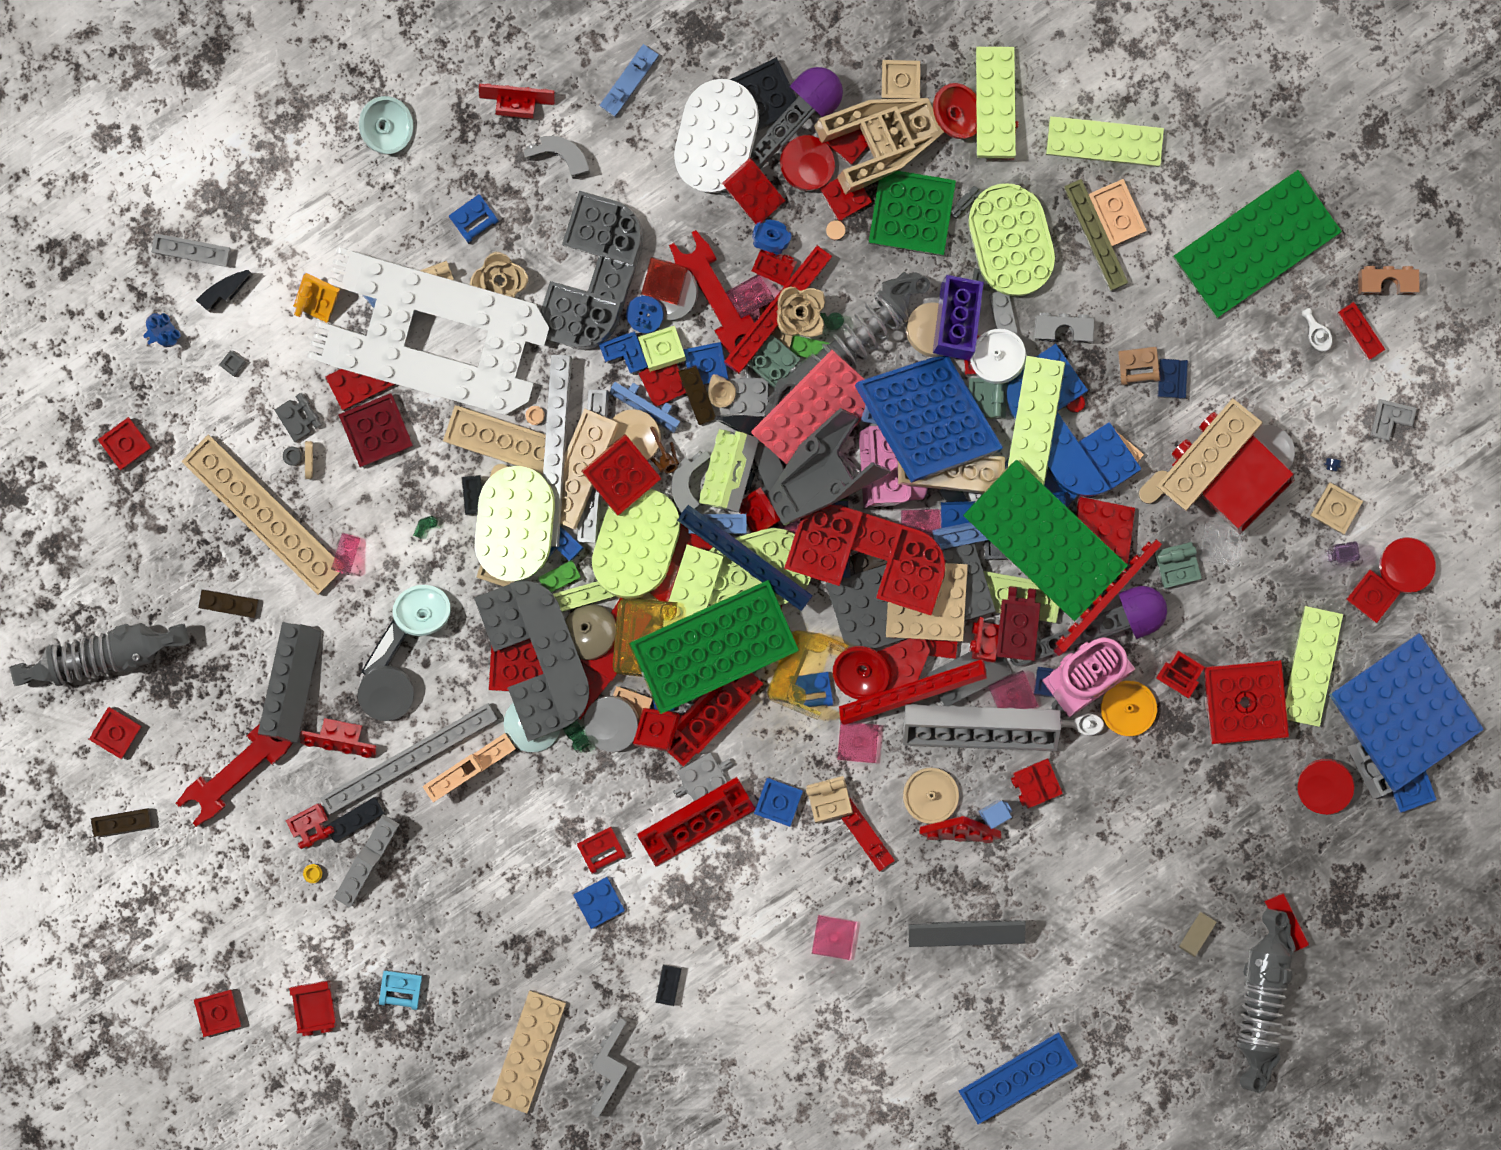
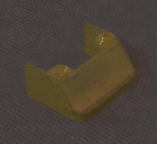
M796 630L792 632L799 651L780 659L767 690V696L774 703L818 720L821 712L803 705L806 700V692L803 688L795 685L808 651L821 653L829 647L842 652L849 645L820 633Z

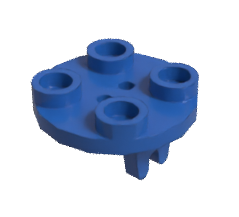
M648 295L634 298L627 307L626 317L628 323L634 330L640 333H650L657 330L664 319L663 304L656 298Z
M153 313L147 317V331L143 337L150 338L147 342L149 345L157 342L162 346L172 347L181 337L180 332L175 329L167 314Z

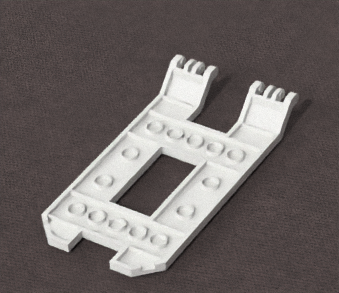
M337 247V254L347 255L349 259L347 263L335 259L333 264L346 267V270L332 267L331 271L333 273L343 274L344 277L342 281L330 277L327 283L377 300L367 335L317 320L316 327L327 329L329 332L327 337L318 333L313 334V338L326 341V343L311 341V346L320 347L324 350L322 355L310 351L307 358L503 415L529 401L533 383L515 377L525 341L544 346L549 327L536 304ZM414 310L488 330L479 366H472L405 347Z

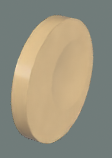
M925 303L918 306L911 313L906 323V335L912 347L919 353L929 357L944 356L933 353L939 303Z
M632 409L620 412L612 419L620 423L612 444L626 434L647 461L655 456L659 447L650 427H654L660 441L661 432L653 417L643 411Z
M924 768L918 770L905 783L903 789L904 805L909 814L918 821L929 824L944 821L953 814L958 805L959 791L957 784L947 772L941 769Z

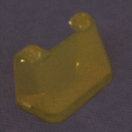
M623 598L620 600L617 611L613 669L615 673L643 677L629 642L662 628L664 621L673 620L677 613L678 602Z

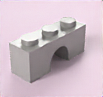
M1040 313V316L1037 315L1035 317L1034 341L1053 342L1056 329L1066 327L1072 332V343H1092L1094 318H1089L1090 315L1080 314L1078 317H1070V314L1064 313L1059 314V316H1051V313Z
M1360 741L1348 746L1347 748L1372 798L1382 797L1392 792V789Z

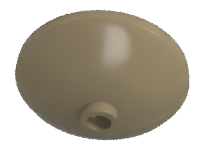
M587 604L573 610L565 619L579 659H597L605 655L614 645L617 637V623L613 615L606 608L600 605ZM588 626L587 630L583 631V627Z

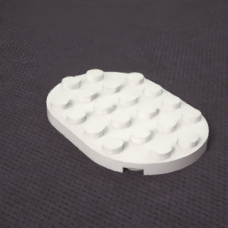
M716 79L706 82L691 94L685 105L675 146L674 159L681 178L698 191L705 193L725 191L726 189L721 183L751 157L759 123V110L751 93L741 84L728 79Z

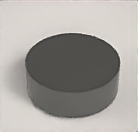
M291 446L284 450L283 460L286 464L296 466L302 461V452L298 448Z

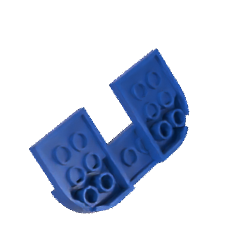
M1056 344L1036 356L1037 358L1066 362L1047 467L1056 482L1073 495L1090 498L1109 492L1141 471V467L1110 422L1078 442L1058 411L1087 393L1088 390ZM1025 366L1016 378L1009 381L1007 389V404L1015 421Z

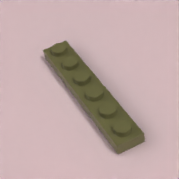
M1082 179L1064 186L1065 193L1109 290L1112 291L1128 284Z

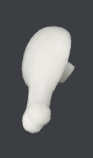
M1310 308L1303 310L1301 314L1306 318L1310 327V343L1318 351H1328L1332 346L1330 331L1315 321Z
M1090 713L1082 714L1074 720H1063L1060 718L1061 728H1074L1079 733L1087 736L1098 734L1104 728L1103 720L1099 716Z

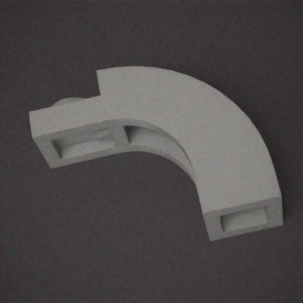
M543 136L540 137L542 145H538V143L531 144L524 150L527 160L550 154L561 157L567 163L572 179L590 174L586 158L581 150L565 138Z
M699 451L692 457V462L685 457L674 472L672 494L675 504L681 513L687 505L694 509L700 506L689 490V480L699 467L710 460L711 456L707 451L704 453Z

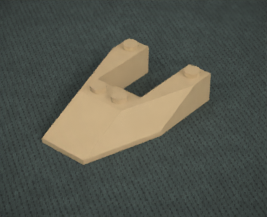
M928 98L868 100L819 118L814 126L822 143L861 129L874 159L844 169L837 177L845 195L864 188L902 169L944 133L935 119L933 107Z

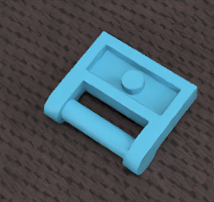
M384 970L379 1005L391 1004L418 1010L422 975ZM387 991L413 994V999L387 996Z

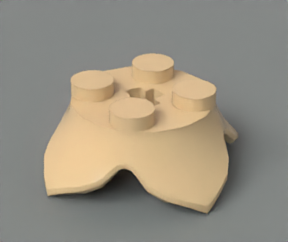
M493 252L486 257L484 265L473 273L470 285L515 298V295L526 287L528 275L522 267L514 264L506 254ZM497 275L505 278L501 285L498 281L494 280V278H497Z
M795 287L783 289L778 298L777 323L780 330L788 336L799 334L805 337H814L821 335L824 329V321L820 316V312L825 304L824 292L814 288L802 291ZM801 309V316L796 315V310Z

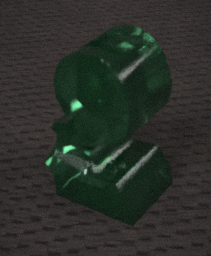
M834 312L829 316L826 313H820L824 325L829 332H835L842 328L844 318L840 313Z
M578 721L563 729L567 737L572 740V746L577 753L592 744Z

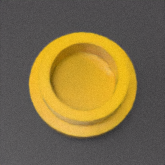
M316 864L306 866L303 871V877L309 883H317L323 875L322 869Z

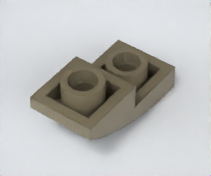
M1200 912L1179 945V948L1196 957L1217 922Z

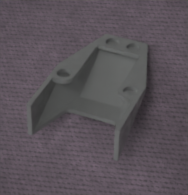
M840 408L799 445L767 495L783 525L790 524L825 508L891 473L890 469L872 462L853 479L840 458L839 450L858 422L859 417Z

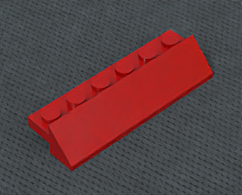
M749 673L701 695L679 718L670 751L667 752L684 767L751 700L750 697L763 683L753 673Z
M735 777L637 833V836L656 867L753 812L755 807L738 777Z

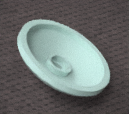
M381 96L369 101L362 109L359 117V131L363 141L369 148L378 153L392 154L402 150L410 141L413 132V120L408 108L401 101L393 97ZM379 123L383 125L382 129L379 128Z
M417 585L406 589L397 597L393 605V617L397 626L405 633L415 636L429 635L438 631L446 624L451 612L450 602L446 594L430 585Z
M513 703L507 709L504 717V730L515 747L526 752H539L547 749L557 740L561 731L559 730L528 742Z

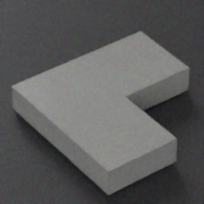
M1379 399L1370 437L1389 441L1394 423L1413 427L1417 408Z

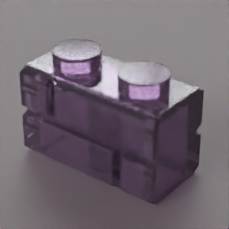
M1353 541L1330 546L1328 551H1326L1327 561L1332 566L1358 561L1360 559L1358 543Z

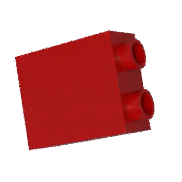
M1216 412L1211 413L1201 423L1199 429L1204 432L1218 414ZM1253 435L1200 497L1238 534H1241L1295 481L1294 474ZM1188 439L1179 444L1172 452L1171 456L1176 460L1172 466L1191 447L1192 443Z

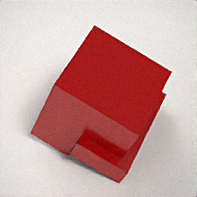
M1175 651L1169 662L1164 663L1155 679L1189 699L1199 683L1196 680L1205 667L1182 652Z

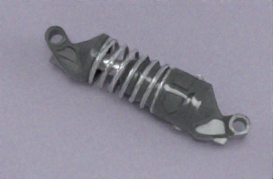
M143 623L131 626L124 624L116 626L114 630L108 631L107 634L101 633L99 637L92 635L90 640L83 637L81 642L74 639L72 644L64 642L63 646L59 644L49 645L46 647L40 661L34 666L26 665V663L10 666L9 670L14 686L29 683L31 679L50 681L55 686H62L66 684L67 680L70 683L73 682L72 669H74L76 678L81 681V667L89 679L91 678V672L99 676L100 672L104 671V673L108 674L111 669L115 672L138 670L140 666L152 664L158 650L162 647H178L190 643L186 625L183 623L168 628L169 631L162 634L154 632ZM75 643L79 647L77 653L75 652ZM66 645L69 647L71 654L66 655Z
M1267 909L1262 916V921L1269 931L1268 935L1257 945L1249 949L1248 962L1244 966L1243 972L1246 976V986L1244 987L1248 992L1243 995L1246 1003L1242 1006L1247 1012H1243L1241 1016L1249 1021L1239 1023L1242 1028L1247 1030H1242L1238 1033L1240 1037L1236 1045L1243 1052L1251 1066L1241 1077V1087L1256 1093L1264 1091L1268 1081L1271 1080L1272 1070L1281 1059L1279 1042L1267 1040V1035L1281 1036L1279 1032L1268 1031L1269 1026L1282 1027V1024L1269 1021L1284 1017L1282 1014H1278L1279 1009L1285 1008L1282 1005V999L1286 998L1283 992L1287 990L1288 983H1291L1292 970L1290 967L1292 954L1295 951V945L1290 935L1291 924H1289L1287 914L1273 909Z

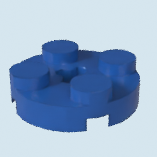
M766 220L765 223L761 224L759 222L753 230V245L758 249L778 255L789 246L791 233L790 231L788 233L786 226L779 221Z

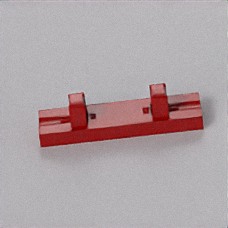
M850 798L853 814L840 818L880 872L895 860Z

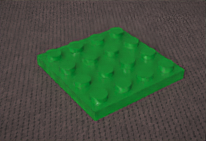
M896 171L880 179L868 244L944 256L956 180Z

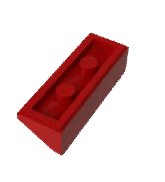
M1284 893L1265 900L1264 902L1268 909L1282 911L1287 914L1289 924H1291L1290 935L1295 945V951L1309 946Z

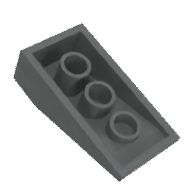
M970 651L927 673V676L929 677L978 660L971 659L972 652ZM996 657L994 663L984 661L986 679L938 694L937 696L942 706H949L1012 674L1005 658Z

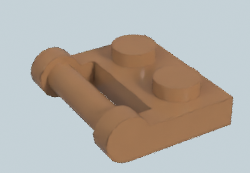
M1157 347L1118 351L1122 385L1147 380L1160 381ZM1153 367V372L1127 375V370Z

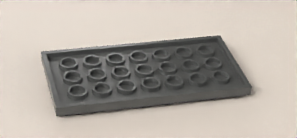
M970 543L941 549L944 554L945 563L968 565L964 621L996 612L975 544ZM886 565L851 575L850 578H842L840 586L826 583L846 649L853 646L876 649L906 639L886 637L888 602L876 598Z

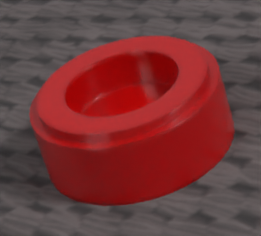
M1080 396L1068 404L1066 408L1072 413H1078L1084 408L1085 400Z

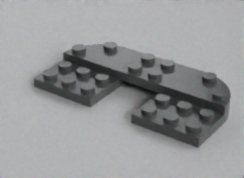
M579 191L562 245L599 257L588 292L550 281L540 311L549 327L546 340L569 346L573 349L584 350L599 346V344L605 342L614 333L620 320L644 241L640 221L624 204Z
M516 581L474 597L494 652L531 639L544 673L507 687L527 741L530 742L559 731L576 722L587 706L589 685L560 606L553 594L535 582Z

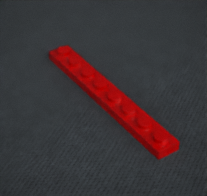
M817 245L782 290L788 287H795L799 291L808 289L830 262L832 256ZM782 290L724 361V364L739 375L778 327V298Z
M1157 539L1152 543L1148 541L1141 548L1143 552L1139 556L1136 554L1129 561L1131 565L1127 570L1124 569L1119 574V579L1115 583L1112 582L1105 589L1106 593L1103 596L1099 595L1094 600V606L1090 610L1087 608L1080 615L1082 618L1078 624L1074 622L1068 628L1070 633L1066 637L1061 636L1055 643L1057 647L1053 650L1058 656L1070 647L1162 545Z
M981 659L839 706L840 721L843 725L986 679L985 663Z

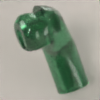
M427 516L420 519L413 536L422 539L425 530L438 525L436 517Z

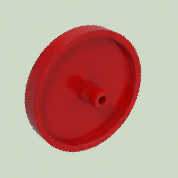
M802 135L794 138L784 147L780 157V167L784 178L790 185L802 191H813L821 188L831 179L834 173L835 160L830 147L825 142L822 143L820 138Z
M1406 537L1397 539L1386 546L1380 557L1379 569L1383 580L1390 588L1400 593L1409 594L1418 592L1429 585L1435 574L1436 562L1432 551L1425 543L1415 538Z
M1315 760L1309 763L1299 775L1297 783L1298 795L1302 803L1309 810L1324 815L1334 814L1344 809L1350 803L1354 794L1353 777L1350 771L1336 760Z

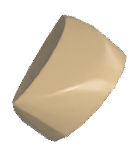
M713 374L708 389L710 402L719 408L730 405L736 395L734 385L724 377Z

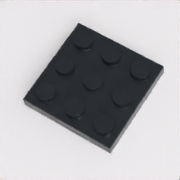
M777 57L730 79L744 86L757 103L759 110L757 131L776 122L797 99Z

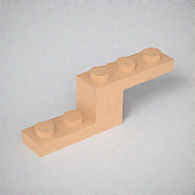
M504 733L422 787L434 803L465 781H469L516 750L507 734Z

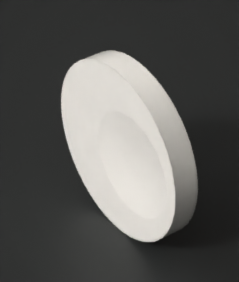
M993 329L985 332L977 339L975 353L970 360L975 373L982 380L993 384H1002L1013 380L1021 373L1025 366L1027 355L1022 340L1015 333L1006 329Z

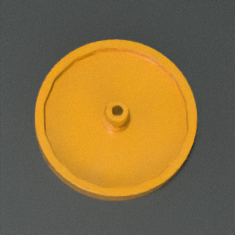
M1121 681L1105 692L1101 701V716L1106 726L1114 733L1122 736H1136L1145 732L1153 724L1157 713L1156 700L1152 692L1145 685L1136 681Z

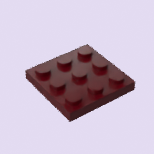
M392 393L338 414L360 468L413 447Z

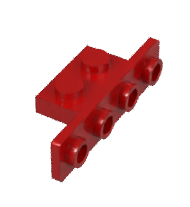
M481 83L478 87L479 98L497 100L495 115L534 118L535 104H555L554 90Z
M324 718L320 734L301 731L300 743L308 747L315 746L328 751L335 750L344 754H356L364 758L376 757V745L359 742L362 725Z

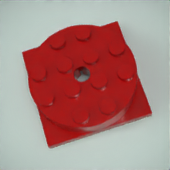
M1281 660L1204 668L1206 687L1205 708L1209 718L1211 744L1289 737ZM1243 697L1249 700V705L1246 708L1239 704Z

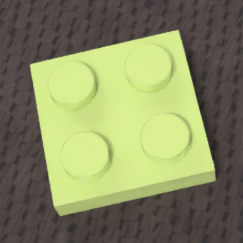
M675 325L638 337L650 372L686 361Z

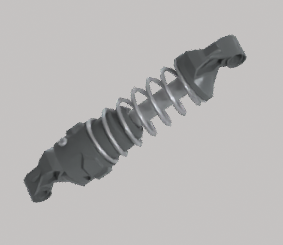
M903 272L896 279L882 282L880 290L875 294V300L881 308L875 312L868 304H865V307L871 312L872 316L864 322L858 314H854V317L861 323V326L854 332L847 324H844V327L851 336L843 341L836 334H833L835 340L831 344H822L823 348L816 355H809L805 360L800 361L797 366H794L787 377L779 378L774 393L767 398L769 402L764 416L766 417L831 350H834L856 370V357L867 360V352L863 344L870 349L877 350L878 343L875 336L883 340L889 339L885 325L893 330H899L900 326L907 323L910 295L927 292L930 288L929 279L917 272L909 274ZM892 319L895 322L896 327L888 323V321ZM880 328H882L886 337L882 336L877 331ZM871 338L874 342L875 347L870 345L866 341H868ZM859 348H861L864 357L856 352Z

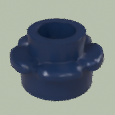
M1326 458V462L1323 465L1327 466V470L1338 471V468H1342V460Z

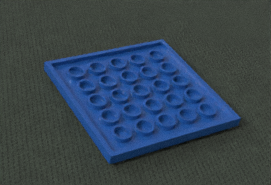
M949 356L932 357L859 381L855 384V388L911 483L998 453L1003 449Z
M1420 633L1329 694L1393 792L1484 730Z

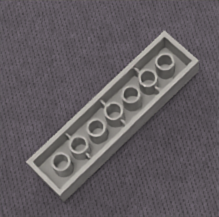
M905 705L903 745L1057 751L1061 731L1060 710L979 708L975 706L957 707L954 705Z

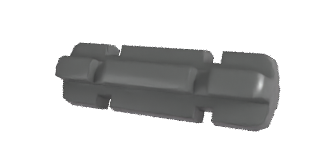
M973 186L969 193H966L956 203V206L951 208V215L958 218L962 214L961 211H965L975 201L974 198L981 194V191L976 186Z

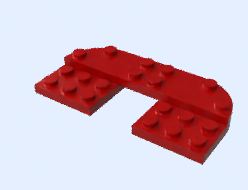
M829 505L802 519L797 527L784 569L840 586L850 552L855 550L888 561L876 596L877 599L932 616L945 576L946 563L940 546L928 534L840 505Z

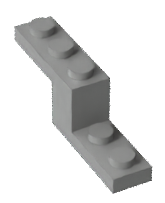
M384 814L381 816L366 845L356 856L334 897L336 900L351 908L368 876L378 865L400 824Z
M622 1017L619 1020L615 1019L609 1028L612 1030L610 1036H605L600 1044L603 1047L599 1054L595 1053L590 1061L593 1064L592 1070L611 1080L604 1083L600 1090L603 1092L600 1100L596 1098L591 1106V1109H593L592 1115L597 1118L600 1116L628 1065L608 1054L627 1022Z

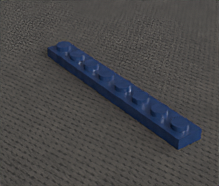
M687 505L677 520L760 582L769 580L775 593L800 611L804 609L813 595L690 505Z

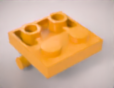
M305 273L293 305L296 308L294 315L301 317L302 313L305 312L328 323L340 289Z

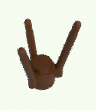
M650 427L662 453L660 462L654 457L651 458V461L658 467L661 473L670 474L679 465L674 443L670 442L672 455L666 453L654 427Z

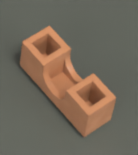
M1365 266L1364 269L1358 272L1359 295H1378L1381 293L1383 280H1391L1395 283L1397 295H1416L1419 293V269H1414L1413 266H1403L1402 269H1394V266H1384L1383 269H1375V266Z

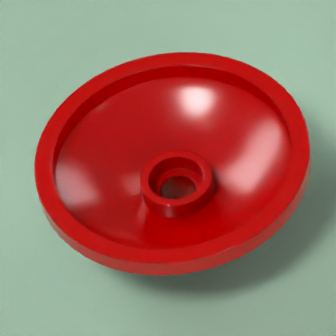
M950 83L939 89L934 97L933 112L940 128L946 134L956 139H967L977 133L976 94L969 87L960 83Z
M853 646L845 649L837 656L833 665V678L838 688L847 696L857 700L883 692L889 683L890 672L887 662L877 651L868 647Z

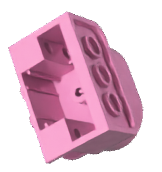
M869 426L859 432L861 472L872 462L891 471V473L862 488L863 508L867 509L871 506H896L905 501L923 500L927 494L928 487L898 484V460L879 427Z
M1102 637L1090 643L1086 642L1074 654H1068L1060 662L1061 665L1042 681L1070 718L1130 676L1135 671V668L1118 642Z

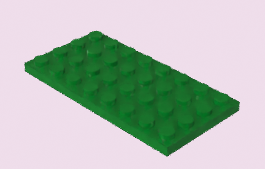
M1296 170L1179 251L1173 258L1217 319L1342 231L1300 171Z
M1017 459L963 514L979 532L1074 622L1128 566Z
M769 580L629 642V646L659 714L799 651Z

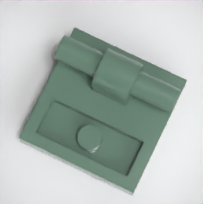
M771 335L748 363V366L775 388L778 379L784 378L800 358Z
M969 378L968 390L984 417L1005 419L1008 382L993 384L981 378Z
M1192 542L1158 550L1154 553L1164 589L1202 579L1195 555L1197 554L1196 548L1193 547Z

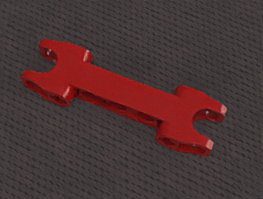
M695 230L691 232L696 243V248L692 253L684 254L680 252L674 243L670 244L669 248L674 257L675 264L686 268L694 276L722 325L715 329L714 332L722 346L731 353L735 348L736 340L746 335L754 325V321L747 311L741 315L737 313L710 264L717 261L715 254L709 244Z
M258 724L246 736L252 743L210 781L206 782L202 776L196 779L186 788L175 804L178 807H182L190 800L199 802L201 813L192 822L195 827H198L205 821L215 817L227 806L221 799L226 793L265 759L271 765L276 763L288 752L293 742H279L273 737L259 735L260 724Z

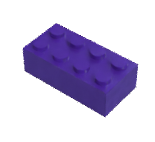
M951 275L945 276L940 289L933 345L934 354L970 361L976 349L984 282Z

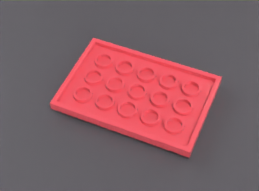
M831 350L751 433L782 461L788 464L799 445L840 408L859 417L856 425L862 420L861 417L865 409V403L855 388V384L865 379L834 350Z

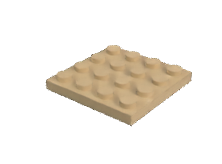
M946 563L945 576L932 616L888 602L886 637L963 642L968 565Z

